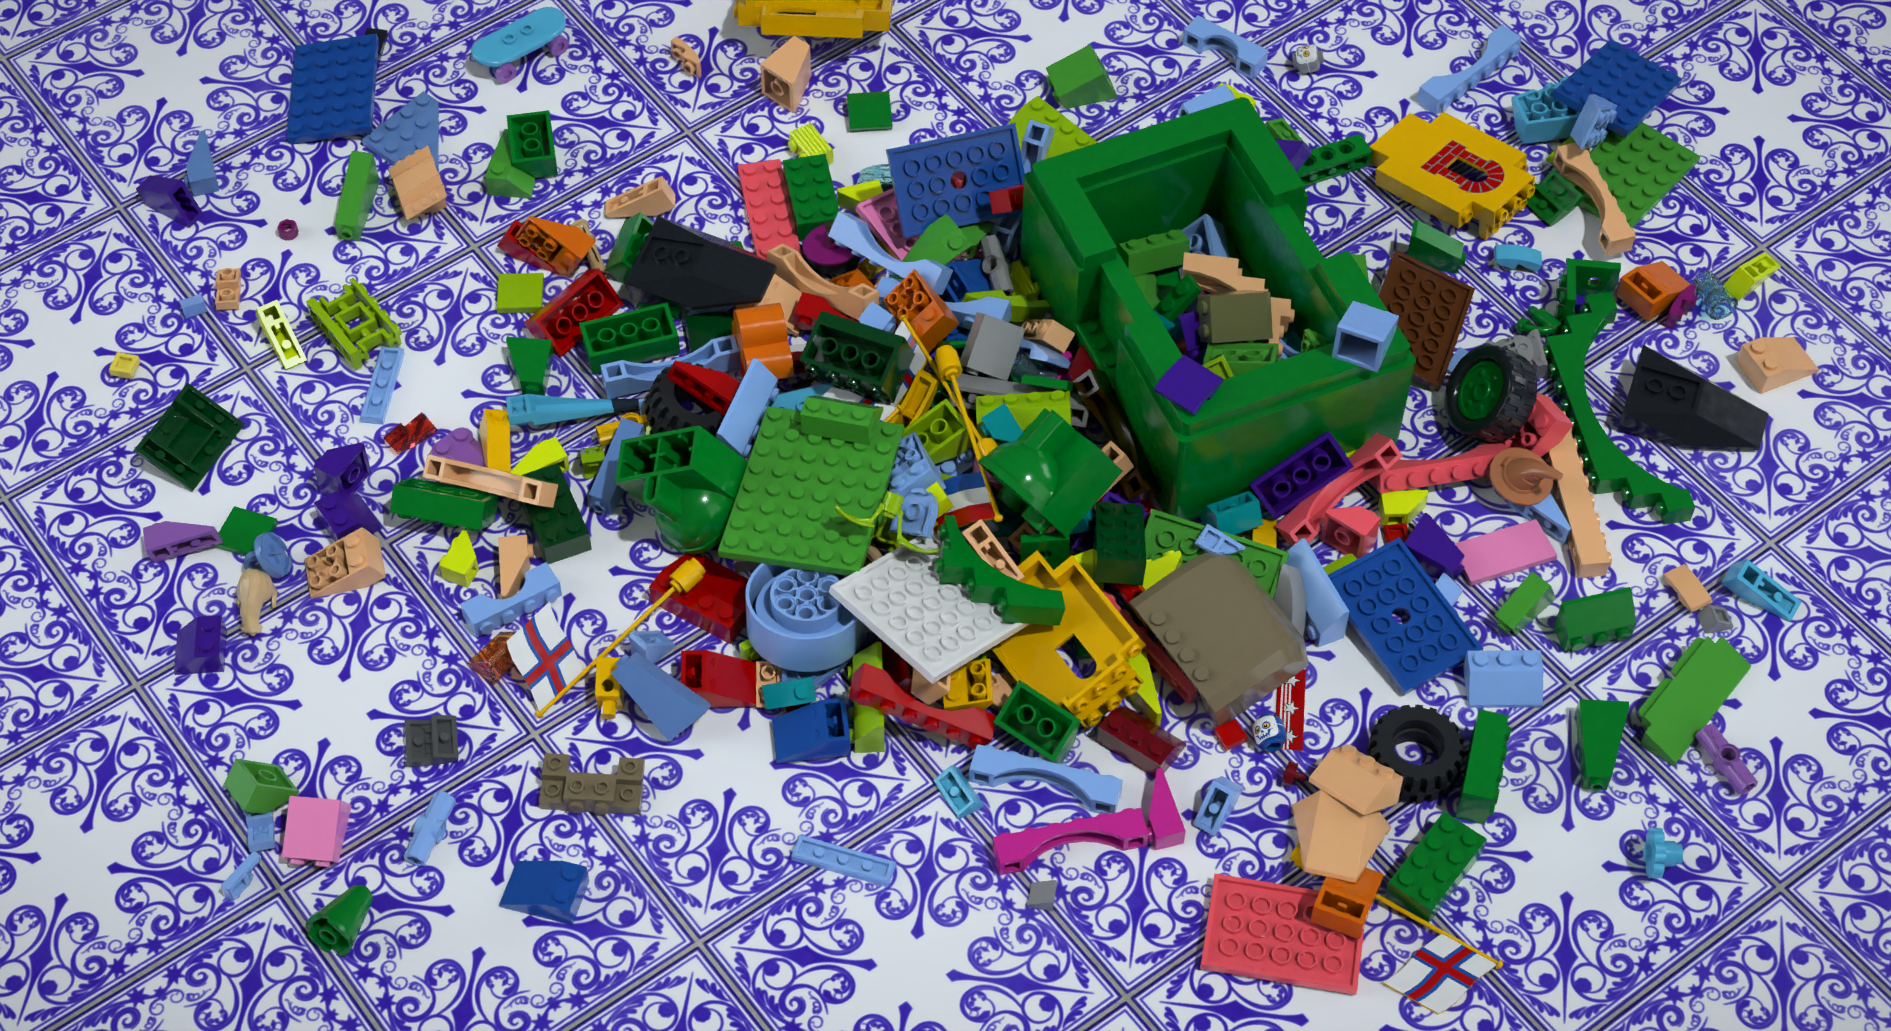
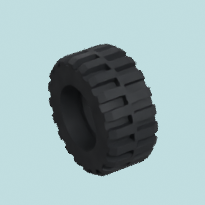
M696 364V366L703 367L702 364ZM671 366L663 369L657 375L645 400L644 410L647 416L646 419L649 426H653V432L656 434L699 425L716 437L725 416L668 379L667 375ZM676 399L695 403L705 412V415L687 411Z
M1415 704V707L1403 705L1400 710L1393 708L1388 711L1387 715L1384 714L1378 719L1377 724L1372 729L1366 754L1373 757L1381 765L1392 768L1395 773L1403 777L1399 795L1402 801L1408 802L1411 799L1415 800V803H1423L1424 799H1428V801L1436 800L1438 794L1444 796L1449 792L1450 788L1454 787L1463 765L1465 746L1463 745V735L1458 733L1459 727L1455 722L1450 723L1447 715L1444 713L1440 715L1437 713V709L1432 707L1426 709L1423 708V705ZM1404 742H1417L1431 749L1438 760L1427 765H1414L1400 758L1395 752L1394 747Z

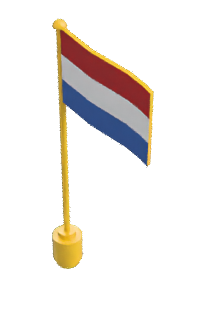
M944 345L935 352L936 365L940 377L952 381L978 461L981 455L956 381L962 374L963 369L957 351L950 345ZM980 464V472L957 475L943 480L946 485L944 491L954 507L936 519L938 525L934 527V532L937 533L938 526L943 523L945 515H954L958 528L978 522L980 519L983 521L994 520L996 522L1003 520V515L999 514L986 470Z

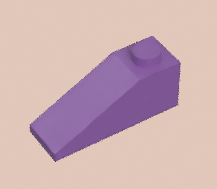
M164 521L143 528L145 551L154 563L223 543L221 536L214 526Z

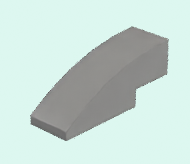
M1282 564L1274 601L1303 636L1306 600L1300 569Z

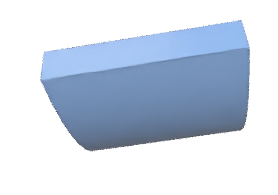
M1025 339L1021 340L1019 348L1030 351V359L1058 368H1070L1071 362L1059 352Z

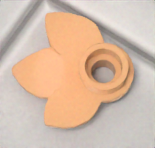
M991 674L993 705L1002 708L1015 688L1012 685L1015 679L1011 674Z

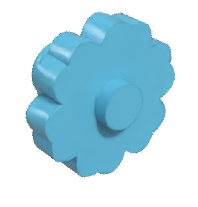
M1648 828L1646 833L1643 858L1646 863L1647 877L1662 878L1664 866L1675 867L1676 864H1682L1683 861L1682 844H1676L1675 841H1665V834L1662 828Z

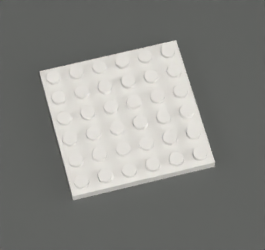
M934 531L932 532L931 539L916 537L909 542L924 550L939 549L938 554L925 555L900 546L861 568L859 572L856 571L831 585L829 594L932 684L1030 625L1027 623L1003 622L1001 612H998L997 604L971 602L970 594L966 592L965 584L939 583L938 573L934 571V562L940 556L942 542Z

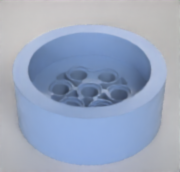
M761 563L751 574L746 586L747 635L756 652L765 660L778 667L800 672L830 669L844 663L855 655L866 639L868 627L829 594L830 586L847 576Z

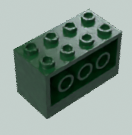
M821 310L799 360L805 367L804 369L811 375L810 378L816 382L823 383L826 381L831 383L833 387L842 390L845 387L851 389L854 394L864 397L865 394L872 396L875 401L885 403L886 401L894 403L915 353L903 336Z

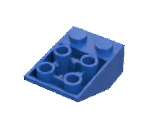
M984 259L953 261L946 264L945 266L952 269L953 272L943 295L938 294L944 302L954 303L961 302L966 293L992 291L989 276L982 269Z
M845 698L819 700L772 719L777 763L851 755Z

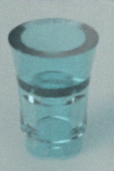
M1707 270L1699 273L1694 278L1696 291L1704 302L1711 319H1724L1736 310L1738 300L1711 271Z
M1017 353L1010 372L1013 377L1022 381V375L1024 374L1057 379L1055 367L1030 359L1028 355Z

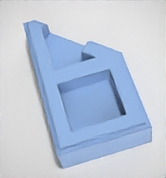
M1209 524L1206 525L1194 543L1196 547L1206 553L1217 552L1223 555H1231L1244 552L1245 546Z
M255 851L221 884L225 897L232 902L251 884L254 876L251 871L261 860V856Z

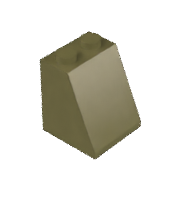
M1242 290L1198 295L1197 312L1200 324L1198 333L1201 342L1222 343L1273 339L1270 292Z

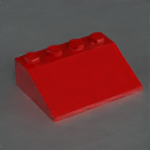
M684 554L664 568L649 586L651 603L654 604L672 587L670 575L686 560L690 561L692 558H695L706 570L703 578L687 593L683 591L678 593L675 590L659 607L732 644L746 626V586L749 579L701 554Z

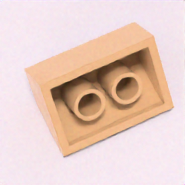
M1343 745L1329 751L1311 774L1308 782L1359 813L1366 815L1398 804L1403 777L1395 773L1392 768L1376 762L1373 757L1359 752L1356 747Z

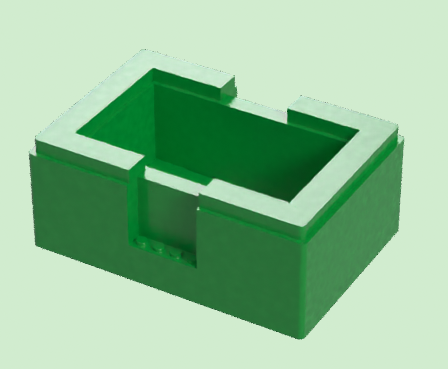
M1245 97L1035 162L1032 165V171L1024 175L1020 262L1023 267H1028L1032 283H1037L1041 300H1047L1050 308L1048 312L1056 322L1075 333L1070 342L1073 356L1075 357L1079 348L1084 346L1097 370L1106 372L1162 492L1154 496L1164 513L1186 520L1199 516L1206 505L1247 491L1256 496L1257 494L1249 484L1251 481L1328 430L1345 453L1359 449L1375 433L1391 438L1395 445H1397L1416 361L1410 351V343L1398 325L1378 372L1332 357L1337 326L1353 301L1367 304L1383 311L1388 310L1349 251L1324 259L1304 228L1309 197L1305 191V184L1249 99ZM1204 214H1208L1223 224L1230 258L1239 259L1238 268L1242 269V276L1265 279L1264 288L1268 289L1271 297L1291 299V309H1295L1294 321L1288 324L1287 332H1284L1283 339L1292 329L1298 330L1302 337L1304 330L1310 329L1326 337L1330 344L1224 379L1211 399L1207 398L1194 416L1154 390L1160 379L1182 357V354L1158 314L1154 313L1118 253L1117 245L1132 239L1137 240L1150 235L1166 233L1170 230H1182ZM1178 266L1154 271L1162 300L1181 280Z

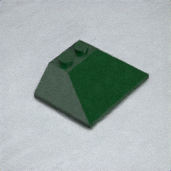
M187 382L170 407L150 432H147L133 451L187 490L193 492L245 423Z

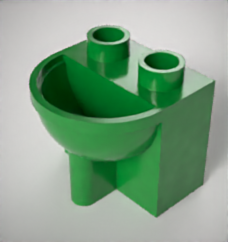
M1046 408L1041 411L1017 441L1001 444L978 460V463L1003 486L995 495L1015 514L1026 505L1028 508L1021 517L1043 535L1051 525L1065 537L1070 534L1123 472L1098 446L1078 433L1054 410L1050 412Z
M698 425L621 440L615 484L653 509L657 527L662 533L664 540L671 547L684 554H700L711 550L721 543L748 461Z

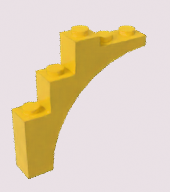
M918 370L901 404L903 412H899L889 423L903 424L904 428H906L928 412L941 382L939 378L924 370Z

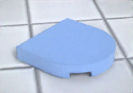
M914 488L905 496L901 510L904 511L902 516V535L931 539L938 515V502L931 492L922 488ZM896 515L895 519H892L889 530L897 534L898 515Z

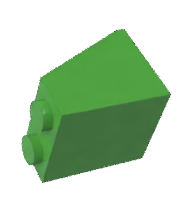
M1091 44L1046 67L1049 75L1046 77V80L1051 89H1055L1052 94L1056 102H1061L1065 109L1112 100L1118 97L1105 66Z

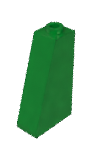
M1579 699L1575 717L1582 789H1590L1592 791L1607 790L1612 778L1629 710V701Z

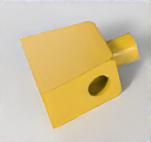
M597 657L595 698L598 708L601 709V718L614 719L616 717V709H623L625 689L611 674L617 668L615 662L620 659L618 657Z

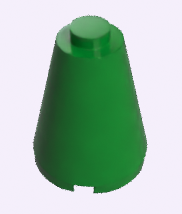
M364 885L351 886L307 920L306 927L309 925L310 928L308 935L319 948L328 953L331 949L337 951V956H345L349 953L373 902L369 888Z

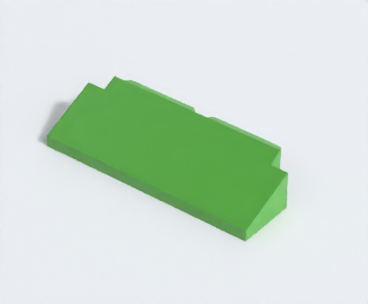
M1709 636L1706 639L1696 638L1673 666L1671 673L1675 678L1673 680L1669 678L1663 679L1639 709L1638 714L1643 719L1641 724L1648 727L1640 746L1673 767L1695 741L1696 733L1710 722L1751 668V665L1723 636L1716 643Z

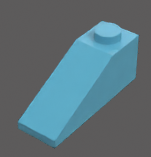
M1748 559L1731 564L1721 582L1738 597L1787 621L1792 620L1802 602Z

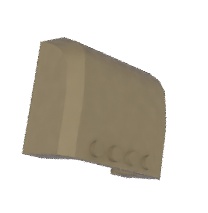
M1217 552L1201 554L1169 573L1129 602L1136 622L1145 628L1149 636L1152 634L1156 636L1200 693L1205 711L1217 726L1233 720L1309 666L1303 636L1250 570L1230 556Z

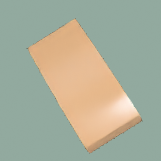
M675 36L671 40L672 56L682 61L683 70L686 73L692 74L697 78L702 77L699 57L687 43Z
M240 268L218 269L216 277V310L239 309L241 295Z
M1685 564L1664 573L1665 581L1678 593L1679 601L1691 613L1713 603L1705 587Z
M756 661V708H766L762 685L781 682V667L768 661Z

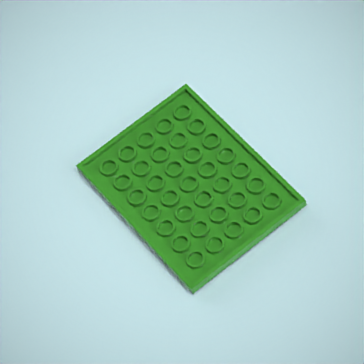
M767 406L718 549L719 557L846 576L856 571L859 572L864 566L878 517L872 523L875 525L874 528L865 527L842 518L835 512V507L838 505L844 513L858 518H871L880 502L883 503L905 431L904 425L879 421L871 444L866 445L802 433L801 411Z

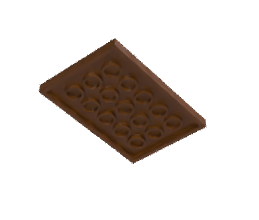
M1395 250L1377 295L1390 313L1399 316L1397 325L1410 343V351L1416 359L1412 380L1438 392L1445 378L1475 288Z

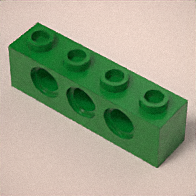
M1361 134L1350 136L1343 140L1311 149L1310 156L1297 173L1305 187L1370 166L1372 150Z

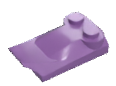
M461 427L453 430L436 442L429 453L430 455L485 467L482 445L473 437V433L468 428Z

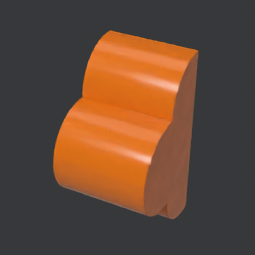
M780 302L734 310L732 335L734 334L745 373L752 359L756 358L777 379L793 377V360L788 343L785 317Z

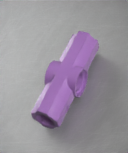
M1710 723L1696 733L1695 737L1713 760L1714 770L1724 775L1738 794L1744 795L1757 786L1758 781L1740 759L1739 748L1728 743L1715 724L1711 725Z

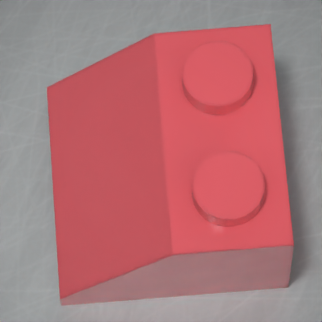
M1362 506L1327 509L1324 515L1320 540L1345 555L1352 553L1359 559L1367 555L1374 547L1381 518L1373 511L1367 510Z

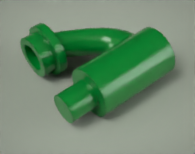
M1531 306L1527 313L1533 316L1532 321L1539 326L1530 325L1531 321L1525 318H1521L1515 325V329L1519 334L1524 332L1530 333V331L1538 329L1540 335L1551 334L1555 336L1561 330L1563 323L1543 308L1537 309Z

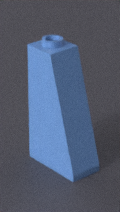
M622 418L589 492L590 508L596 512L612 515L622 499L625 490L615 484L621 440L645 436L644 424Z
M635 652L630 657L625 654L615 662L617 668L611 674L668 741L672 740L703 716L711 707L708 701L638 652Z

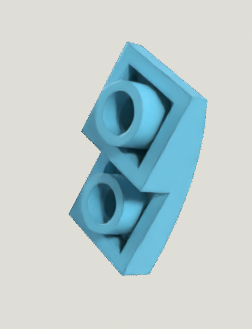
M1510 244L1495 245L1494 262L1500 266L1514 270L1520 264L1537 272L1542 267L1541 251Z

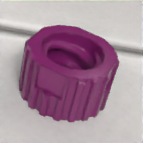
M285 219L279 222L277 229L281 239L290 241L297 237L299 231L295 221Z

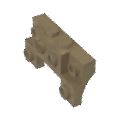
M545 753L541 774L540 809L563 810L573 813L595 812L601 815L608 813L641 815L645 759L620 757L617 775L569 772L571 761L569 754Z

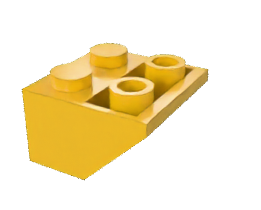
M990 658L970 661L951 672L950 692L943 696L945 710H965L974 706L985 710L993 704Z

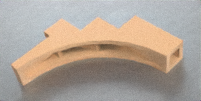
M1184 252L1181 279L1186 274L1193 276L1202 290L1214 294L1242 290L1268 292V289L1264 288L1265 279L1242 276V269L1238 268L1239 259ZM1271 297L1273 339H1263V343H1279V339H1283V334L1287 332L1288 324L1294 321L1295 309H1291V299ZM1279 343L1278 357L1282 356L1283 343Z

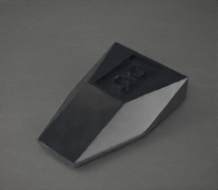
M658 216L624 285L631 301L656 305L668 303L669 307L688 310L760 303L775 274L777 266L722 238Z
M1643 345L1618 429L1688 449L1759 450L1769 413L1706 377Z

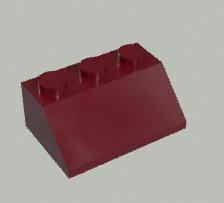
M1127 706L1112 710L1098 727L1097 742L1154 778H1156L1158 768H1162L1164 773L1167 771L1187 744Z

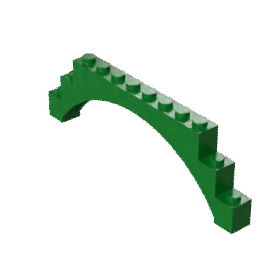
M1612 292L1585 295L1583 305L1580 306V314L1566 316L1564 325L1561 326V335L1547 336L1543 349L1548 363V375L1553 378L1555 394L1559 395L1561 400V410L1565 411L1566 416L1574 424L1572 432L1577 440L1578 449L1583 460V468L1585 467L1588 473L1589 485L1593 487L1595 495L1621 491L1622 499L1627 502L1629 510L1655 506L1656 514L1661 517L1663 525L1691 521L1695 505L1689 490L1680 489L1662 481L1628 458L1607 436L1590 406L1585 387V358L1597 335L1607 324L1614 323L1618 308Z

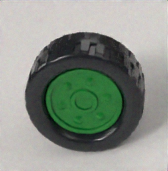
M1492 344L1482 345L1468 352L1453 369L1446 386L1444 405L1445 413L1451 426L1458 433L1487 444L1501 443L1513 437L1529 419L1536 402L1537 378L1531 363L1514 351Z

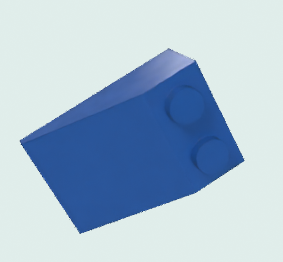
M517 861L499 906L573 925L590 882L587 867L566 861Z

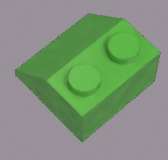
M235 759L224 782L230 795L235 798L241 809L248 814H267L289 801L290 796H297L299 790L279 765L243 759Z

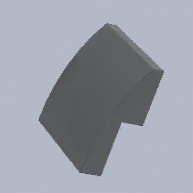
M431 715L430 720L405 719L403 724L405 767L432 766L458 761L456 716Z

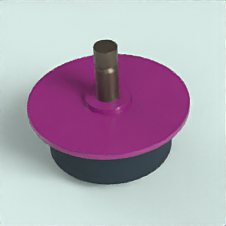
M828 221L812 230L806 236L803 242V251L805 256L814 263L818 271L830 275L841 274L854 268L861 257L852 254L851 248H842L834 243L835 240L828 236L834 222Z

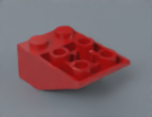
M708 650L681 651V683L708 701L711 707L756 706V662Z

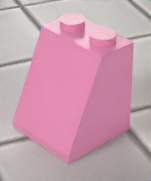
M290 796L282 857L290 859L289 864L305 865V860L315 861L314 866L330 867V863H339L352 805L335 799Z

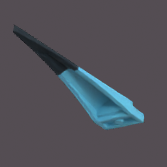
M524 394L506 397L510 425L522 426L528 422H533L534 426L639 409L638 400L643 398L584 399ZM676 399L677 402L687 401L683 399Z

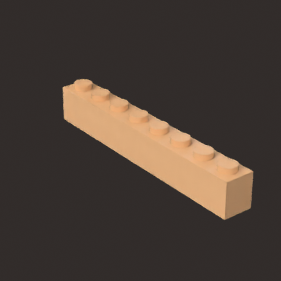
M1571 428L1562 441L1542 457L1549 466L1563 473L1561 480H1553L1552 491L1555 502L1571 527L1567 543L1577 577L1606 576L1608 567L1612 564V557L1605 547L1606 537L1604 532L1600 530V516L1594 510V497L1589 493V480L1587 475L1583 473L1582 457H1578V444L1576 438L1572 437Z

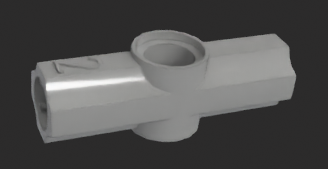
M996 235L985 236L981 239L980 243L984 258L982 269L989 276L992 291L1003 290L1006 296H1013L1014 290L1010 279L1011 265L1005 261L999 237Z

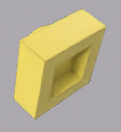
M117 352L109 372L113 376L132 379L141 362L140 358L136 355Z

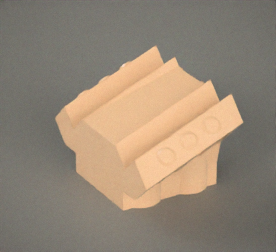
M428 145L414 151L412 155L406 156L405 159L397 161L395 165L388 168L404 219L418 218L422 214L436 213L443 208H447L445 187L442 184Z

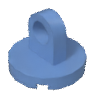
M265 532L257 536L254 541V550L245 556L243 564L245 570L248 568L259 569L273 578H280L288 574L291 570V557L286 555V544L273 532ZM258 561L260 565H256L251 562Z

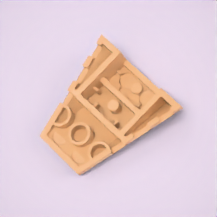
M1319 790L1291 806L1292 814H1294V825L1298 832L1297 840L1301 846L1300 854L1304 872L1356 883L1366 868L1369 859H1372L1375 850L1382 844L1385 835H1388L1391 830L1390 824L1379 810L1363 815L1323 790Z

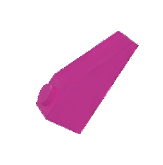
M1158 768L1156 772L1147 827L1149 833L1148 842H1152L1155 851L1184 844L1186 833L1162 768Z

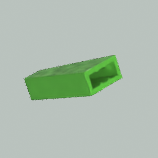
M351 152L335 221L338 239L356 241L361 239L380 183L373 153Z

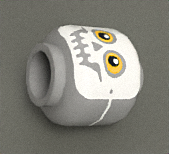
M1314 44L1297 47L1295 53H1292L1294 68L1301 74L1319 71L1320 63H1324L1323 51H1318L1317 46Z

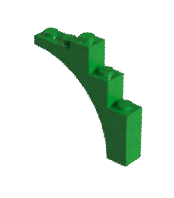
M944 516L943 523L939 524L937 531L938 539H941L942 542L941 553L934 562V571L938 573L939 583L965 584L966 592H969L971 602L997 604L998 612H1001L1003 622L1060 625L1065 611L1062 591L1043 589L1025 584L990 566L965 541L958 528L955 516Z

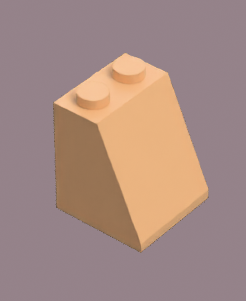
M793 36L760 63L762 94L790 112L795 113L811 77L810 45L806 41Z

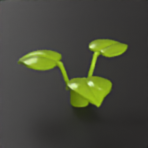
M887 491L883 503L880 502L878 509L871 518H858L844 513L838 505L835 507V512L842 518L857 525L873 528L875 525L872 523L881 512L884 516L879 527L875 528L872 538L881 543L893 545L895 542L883 536L881 532L887 518L895 519L896 515H898L897 543L911 551L925 555H936L939 552V549L924 550L911 544L902 536V516L904 511L901 510L905 499L904 496Z

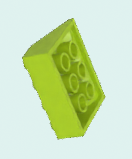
M1039 96L1023 105L1007 123H1015L1020 151L1029 120L1054 128L1055 132L1046 159L1098 143Z

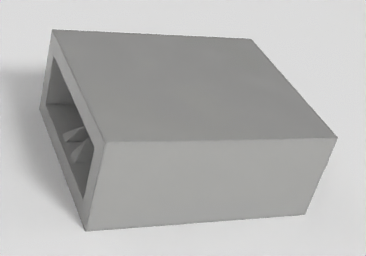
M977 312L960 359L961 366L966 367L965 372L976 376L980 372L986 375L985 378L1008 381L1025 329Z

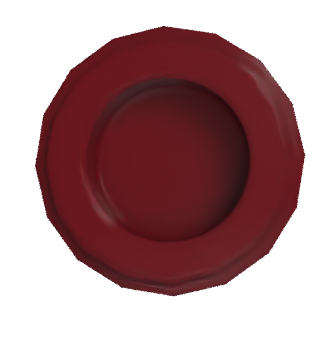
M1288 762L1281 781L1283 785L1291 787L1293 780L1299 782L1306 781V776L1297 772L1298 763Z

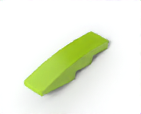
M1003 290L966 293L961 301H974L988 296L1010 300L1012 312L1010 321L1012 322L1043 319L1050 308L1047 300L1028 301L1025 295L1006 296Z

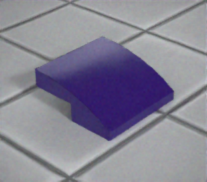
M1183 355L1164 374L1154 387V390L1195 416L1207 398L1211 399L1224 379Z

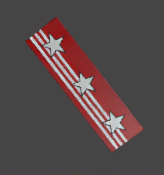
M1305 669L1283 683L1282 687L1277 688L1276 716L1283 720L1287 733V740L1281 749L1303 751Z

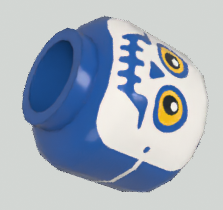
M1269 713L1263 714L1252 725L1254 739L1260 749L1274 752L1281 749L1287 740L1283 720L1278 716Z

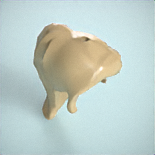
M246 569L237 584L238 608H240L242 627L240 629L252 636L261 633L263 628L259 623L263 603L272 596V608H275L277 600V589L272 583L271 577L259 569Z

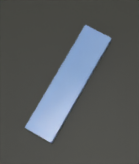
M381 346L361 412V423L384 425L405 354L403 348Z
M799 835L791 855L792 861L887 888L896 867L895 861Z

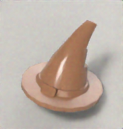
M1516 447L1505 449L1498 453L1489 467V479L1494 490L1503 499L1522 506H1531L1542 502L1548 497L1553 487V480L1559 481L1563 477V473L1549 466L1539 455L1528 449Z

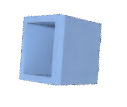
M1353 301L1337 326L1332 357L1378 372L1396 332L1399 316Z

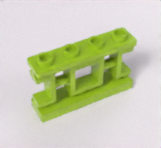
M353 277L350 279L351 285L347 286L345 284L342 286L344 295L330 302H327L323 296L319 298V302L313 297L307 300L306 303L310 317L354 370L363 366L362 359H370L368 353L370 348L382 342H385L389 348L393 347V343L397 346L401 345L400 335H402V331L397 323L391 322L387 311L379 308L375 297L368 295L364 284H359ZM355 297H356V298L359 300V302L356 303V304H354V305H352V306H350L351 304H353V303L356 302V299H355ZM340 311L339 313L333 315L334 320H335V322H334L333 319H332L330 316H331L332 314H334V313ZM360 315L365 318V322L352 329L346 325V322ZM378 324L382 327V329H380V330H378V331H376V332H374V333H371V332H373V331L379 329V328H378ZM363 337V339H361V340H359V341L356 342V346H357V348H356V347L353 345L352 342H354V341H356V340H358V339H360V338Z

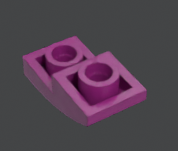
M1691 284L1675 299L1665 327L1674 329L1676 321L1681 322L1682 316L1688 314L1689 308L1695 307L1698 295L1694 294L1696 285Z

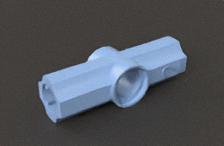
M443 791L435 792L424 815L421 814L417 818L413 831L414 836L404 854L405 860L412 865L418 867L425 866L435 844L442 841L446 831L447 819L456 803L454 797Z

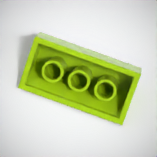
M1070 390L976 396L977 431L982 438H987V436L980 427L984 424L981 418L1004 403L1023 432L1044 408L1050 412L1054 410L1072 426ZM995 441L998 446L1004 444L1002 442Z
M876 642L852 656L853 666H848V680H852L853 673L863 663L882 669L881 642ZM854 701V707H849V722H854V729H849L850 744L855 743V753L885 752L884 714L877 709L860 705L857 701Z

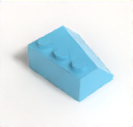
M1567 76L1561 78L1560 82L1556 84L1552 82L1545 84L1543 89H1532L1512 97L1515 129L1522 144L1572 137L1570 133L1580 113L1552 98L1554 90L1567 79Z

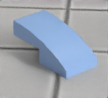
M273 810L267 814L246 813L249 852L275 848Z

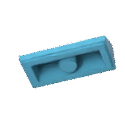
M951 765L933 780L959 819L984 806L959 768Z

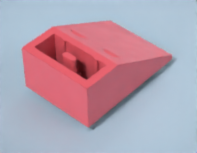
M1537 393L1533 411L1525 425L1513 437L1501 443L1508 449L1514 447L1528 449L1542 457L1562 441L1574 424L1548 396Z

